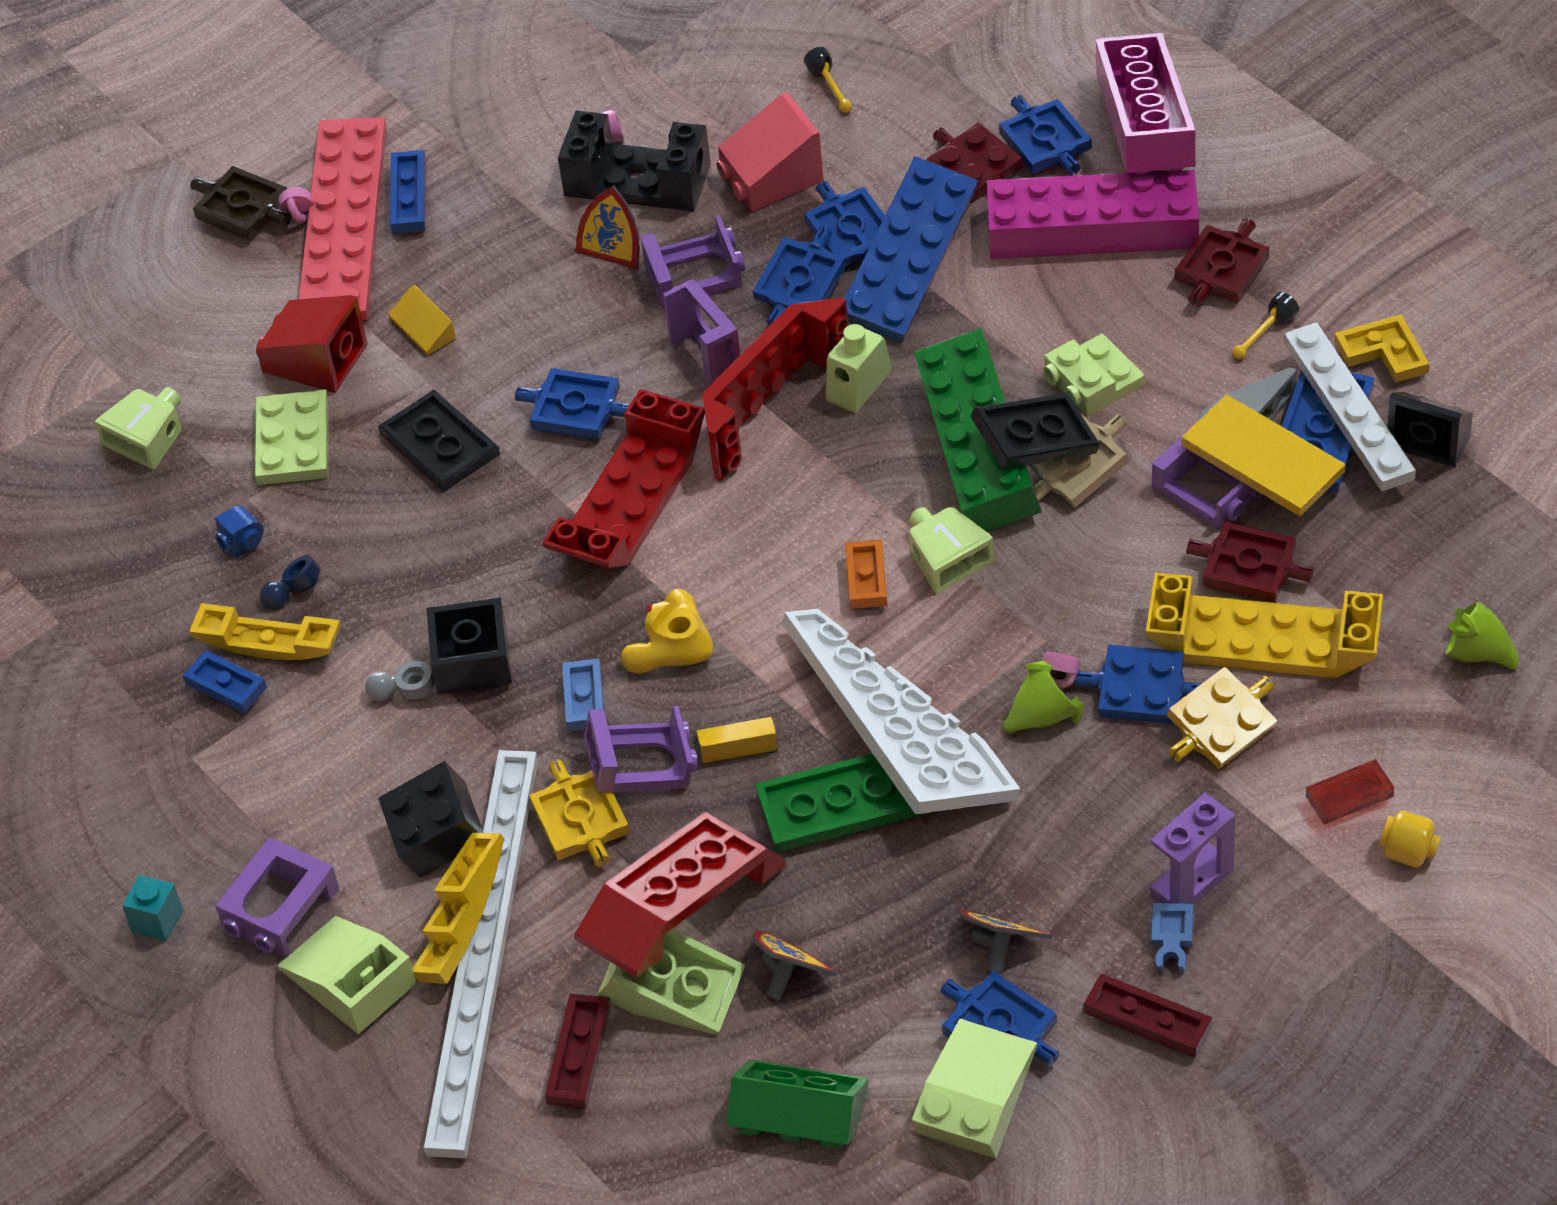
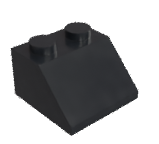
M1392 392L1389 397L1387 428L1403 452L1456 467L1471 437L1473 413L1458 407L1432 401L1422 396L1406 392Z

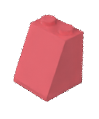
M788 92L777 97L718 146L720 160L716 163L718 173L723 181L728 180L738 201H744L751 212L824 181L819 131Z

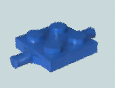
M1018 95V99L1016 96L1013 97L1010 104L1018 114L1011 119L999 123V134L1012 150L1022 157L1026 167L1034 174L1055 164H1061L1070 176H1073V172L1077 174L1081 166L1073 157L1092 149V139L1058 99L1044 105L1032 107L1025 101L1022 95Z
M823 181V184L820 182L816 186V191L824 202L819 207L804 213V222L814 236L820 226H824V230L826 227L832 231V236L824 248L830 253L845 257L847 266L859 260H864L885 214L864 186L849 193L836 194L828 181Z
M820 226L812 242H798L786 237L782 238L752 291L754 299L774 306L772 313L766 320L769 326L790 305L826 300L831 295L847 263L845 257L830 253L824 248L832 236L830 229L825 227L824 230V226Z
M555 368L550 369L546 381L538 389L518 386L515 392L516 401L535 403V408L530 418L532 430L600 440L606 422L612 416L625 417L624 413L630 405L615 402L620 389L618 378Z
M1108 644L1106 661L1100 673L1077 671L1076 687L1098 688L1100 696L1099 717L1174 724L1167 716L1169 708L1202 683L1184 682L1182 672L1184 652L1110 644Z
M993 971L980 985L968 991L951 979H948L942 985L940 993L957 1003L953 1014L942 1024V1034L948 1038L951 1036L959 1019L1036 1042L1037 1048L1034 1056L1045 1062L1048 1066H1052L1053 1062L1057 1061L1059 1051L1042 1041L1044 1035L1057 1023V1013Z

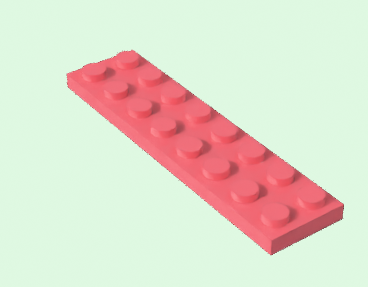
M385 117L319 120L311 187L313 206H309L299 299L343 295L357 296L362 321L368 320L387 130Z

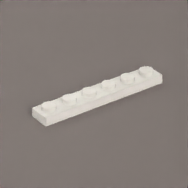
M1316 322L1284 333L1285 346L1381 492L1415 480V468L1318 323Z

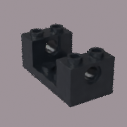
M575 110L558 155L564 196L594 200L600 193L615 186L627 204L695 212L711 165L706 125L673 121L668 135L669 144L667 149L612 143L608 114ZM642 173L637 178L630 177L632 174Z

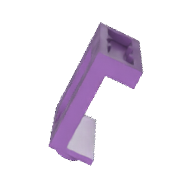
M720 215L715 216L716 233L659 247L654 233L640 236L644 262L662 307H665L663 293L673 288L672 279L667 267L695 259L716 256L724 259L727 263L726 270L720 275L696 281L707 295L742 286L740 272L745 271L744 260L740 251H734L733 248L736 247L732 229L724 227Z
M691 279L663 293L669 341L673 345L691 335L701 345L705 382L709 387L740 356L738 330L698 283ZM700 308L717 326L716 328L711 330L702 317Z
M1181 438L1152 463V488L1218 530L1222 529L1224 521L1237 520L1248 504L1254 499H1259L1263 496L1260 492L1181 446ZM1197 463L1202 464L1235 485L1216 505L1177 482Z
M679 706L672 707L669 723L608 725L604 709L588 711L584 739L597 793L688 788L691 772H696L697 755L694 749L689 748V725L687 721H682ZM660 747L672 754L675 763L671 768L664 771L617 773L618 765L613 748Z
M1206 792L1151 839V844L1170 858V870L1151 885V896L1160 903L1195 905L1234 870L1235 814ZM1216 837L1217 848L1209 843L1210 840Z
M269 837L216 904V909L221 921V927L227 934L234 938L243 937L254 942L259 949L266 953L275 952L287 958L290 954L286 942L288 935L319 895L331 900L339 890V885L332 865ZM267 871L297 884L274 914L265 918H255L245 912L244 903L247 897Z

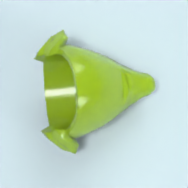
M1479 601L1473 603L1465 610L1457 608L1455 611L1456 619L1450 622L1448 626L1453 631V634L1446 648L1445 655L1451 660L1458 662L1476 663L1487 661L1488 663L1493 662L1510 669H1516L1519 665V655L1505 626L1492 610Z
M1045 661L1025 664L1026 670L1030 672L1024 679L1014 699L1007 719L1003 722L1004 731L1008 734H1013L1029 728H1044L1070 717L1073 723L1078 724L1083 714V701H1079V698L1076 696L1072 701L1069 700L1058 688L1050 675L1053 666Z

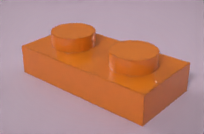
M882 539L845 542L850 609L888 606Z

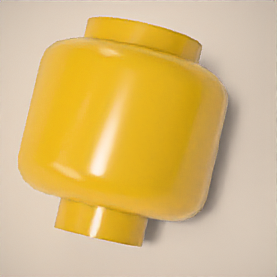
M1401 810L1395 817L1388 816L1379 846L1384 847L1386 858L1418 868L1423 865L1426 857L1434 859L1441 837L1434 835L1435 823L1433 820Z

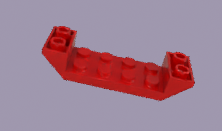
M840 297L790 305L702 393L714 479L721 481L730 471H734L739 466L742 460L739 437L740 426L752 414H756L762 404L774 392L781 389L784 381L795 370H799L804 365L806 359L827 369L828 355L844 337V329L849 323L845 299Z
M639 389L624 413L627 429L625 437L574 518L569 520L559 516L542 542L543 548L606 568L630 565L693 462L705 415L704 408Z
M704 812L607 881L577 928L574 939L637 978L662 959L666 933L743 876L747 875L758 883L763 884L786 866V860L709 813Z

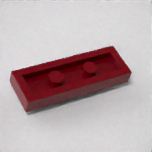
M1102 973L1099 975L1083 1004V1013L1195 1058L1212 1028L1213 1017Z
M570 993L545 1092L547 1105L587 1109L611 1008L609 997Z

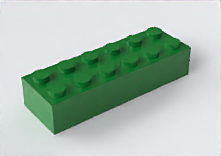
M982 328L914 351L963 515L987 532L1042 513L1027 465L1002 469L970 417L974 407L1007 402Z

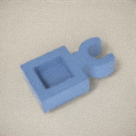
M1153 903L1152 946H1163L1158 950L1155 957L1158 973H1163L1164 962L1169 958L1177 959L1179 973H1185L1187 961L1185 952L1181 947H1193V904Z

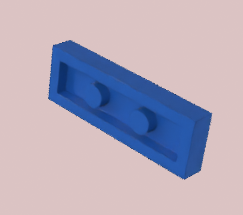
M424 150L391 153L390 228L392 234L426 231V157Z

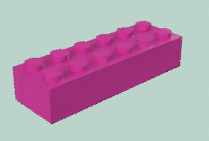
M1163 33L1096 39V75L1126 173L1146 174L1155 170L1168 169L1170 171H1180L1186 167H1196L1195 127Z
M1195 169L1154 171L1146 174L1116 173L987 180L990 259L1190 249L1199 236V209Z

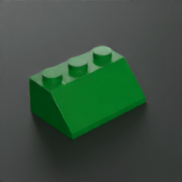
M749 1059L731 1077L726 1125L738 1127V1132L746 1135H761L764 1131L777 1133L778 1138L784 1141L799 1142L803 1138L818 1140V1144L822 1147L842 1148L843 1144L848 1145L856 1136L869 1078Z

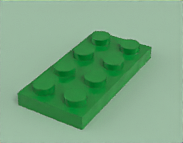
M873 753L755 783L756 794L776 853L926 814H915Z

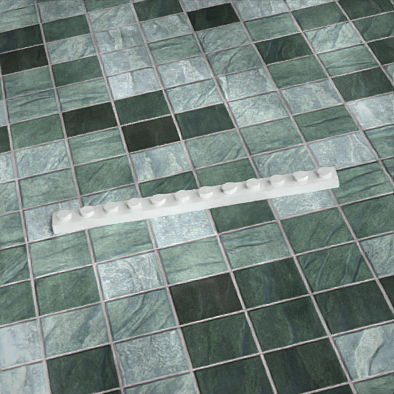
M498 751L483 832L501 833L504 837V843L496 876L482 917L465 954L458 964L424 1144L425 1154L428 1157L467 1159L530 809L529 795L533 792L538 764L536 752Z

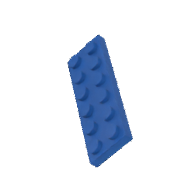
M914 156L845 297L849 323L861 325L867 330L903 343L977 189L978 180Z

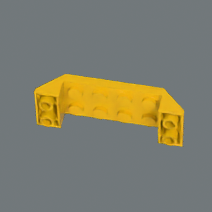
M1155 572L1146 625V637L1164 650L1184 652V663L1338 678L1376 659L1383 594L1345 591L1343 609L1192 595L1193 576Z

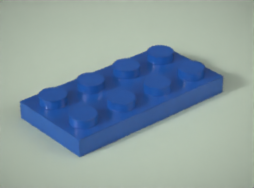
M1301 370L1282 427L1345 463L1346 471L1353 448ZM1351 373L1368 400H1370L1374 388V377ZM1344 474L1328 491L1339 492Z

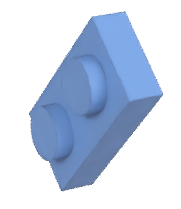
M599 659L562 663L568 732L585 730L588 711L604 709Z

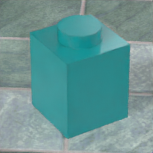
M140 874L122 904L131 932L166 942L183 912L173 883Z

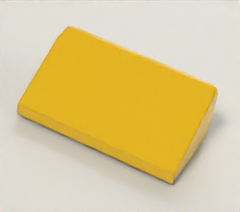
M415 285L405 292L388 313V317L427 356L456 339L452 321Z
M772 717L696 730L703 764L778 750L777 736Z

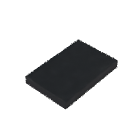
M435 389L378 426L380 435L443 492L500 455L499 446Z
M1068 393L974 407L970 416L1002 469L1097 454L1100 443Z

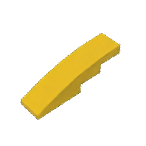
M472 833L434 889L441 903L422 930L430 942L413 967L414 976L418 982L447 984L465 954L482 917L496 876L504 843V837L501 833Z

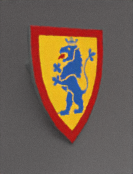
M612 186L600 193L587 206L580 219L575 251L637 269L640 245L636 221L626 200L616 187Z
M962 910L959 914L961 918L968 922L995 931V933L976 928L971 934V941L973 943L991 949L986 970L991 972L994 971L1002 974L1011 933L1052 939L1053 936L1024 925L971 911Z
M763 930L755 931L752 939L754 943L764 951L761 956V963L774 973L766 995L773 999L781 1000L795 965L833 976L837 974L836 971L818 958Z

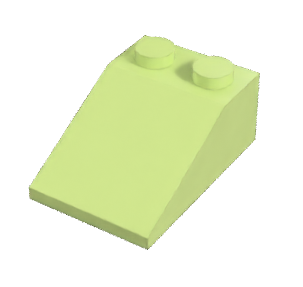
M672 929L665 934L662 959L637 978L610 962L597 996L609 997L610 1003L632 1014L717 1035L720 1032L746 965Z
M959 1019L924 1085L914 1112L912 1122L918 1134L997 1159L1036 1051L1037 1043Z

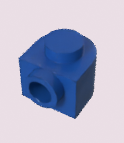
M235 506L215 517L218 531L215 538L225 553L231 552L237 558L247 550H252L260 544L264 532L263 525L245 507Z

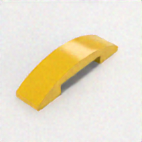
M201 603L189 633L191 637L201 642L241 655L272 660H305L330 654L341 623L340 620L305 616L302 624L245 618L238 616L235 607Z

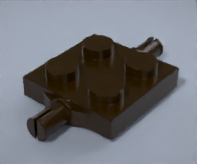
M231 166L222 177L214 182L206 181L198 176H195L191 181V189L204 194L203 198L193 208L195 218L249 240L267 221L271 220L285 227L291 221V213L278 209L279 195L287 190V187L235 166Z

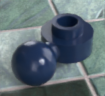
M310 555L297 558L284 570L280 582L271 581L261 588V603L269 610L283 608L289 600V593L291 591H307L318 582L320 566Z

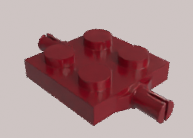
M979 122L957 137H953L944 128L940 127L939 131L936 130L934 132L933 139L938 141L943 147L927 158L929 162L978 180L977 189L970 201L971 204L984 194H987V180L1009 179L1012 174L1023 167L1022 157Z
M1244 218L1236 231L1221 230L1206 225L1175 268V280L1196 287L1188 297V301L1193 306L1195 303L1196 307L1201 306L1204 299L1210 293L1237 303L1268 260L1270 247L1254 242L1249 238V235L1256 227L1253 220L1250 219L1248 222V218Z
M1225 521L1219 536L1211 544L1189 539L1186 550L1188 555L1207 558L1208 565L1203 575V586L1276 603L1281 587L1288 578L1310 583L1314 572V567L1292 563L1297 538Z

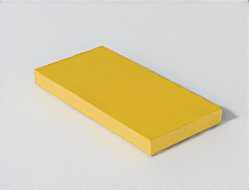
M1227 394L1181 438V446L1300 517L1345 473V463Z

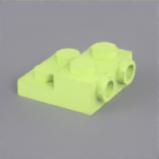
M1103 333L1081 345L1073 339L1044 355L1045 366L1043 367V373L1046 380L1051 385H1056L1063 393H1068L1075 406L1087 417L1145 385V375Z

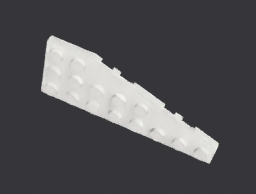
M819 609L784 613L783 627L915 814L1017 801L1020 787L984 739L976 733L970 736L958 727L960 720L951 713L943 715L930 705L932 698L891 666L886 669L874 661L875 653L867 647L859 649L847 640L849 633Z

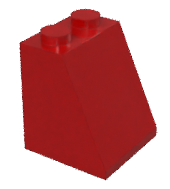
M343 295L289 300L282 311L274 317L273 324L268 332L257 343L256 355L259 358L262 372L336 393L368 345L357 296Z

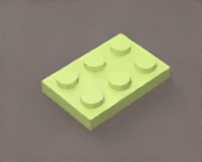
M326 389L256 397L255 477L258 486L329 478V422Z

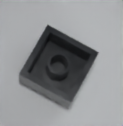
M501 597L426 608L431 667L438 694L512 683L507 626Z
M445 761L378 798L398 857L419 878L456 858L472 833H484L466 782Z

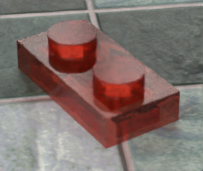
M1374 759L1307 786L1305 796L1325 825L1394 797L1395 787L1377 760Z

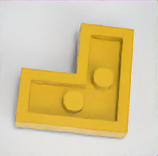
M1402 314L1339 331L1334 335V343L1347 367L1382 358L1395 383L1429 373V362Z

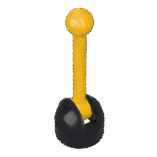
M824 47L811 49L804 57V64L808 71L813 75L824 76L839 101L840 111L843 113L850 112L852 103L849 100H845L829 73L833 66L829 52Z
M1278 292L1268 304V315L1270 317L1242 345L1233 348V357L1238 360L1243 359L1246 356V350L1275 321L1278 323L1290 321L1299 312V306L1295 299L1285 292Z

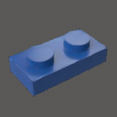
M207 650L200 655L183 675L187 686L244 714L267 688L264 678Z

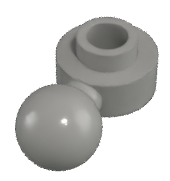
M411 661L402 665L393 677L385 672L371 674L366 680L365 690L367 695L374 701H386L395 691H399L404 698L413 700L428 695L434 688L435 680L428 664L422 661Z

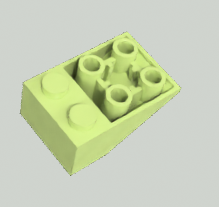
M334 916L277 965L280 971L357 1034H360L416 984L408 955L383 935L338 916Z

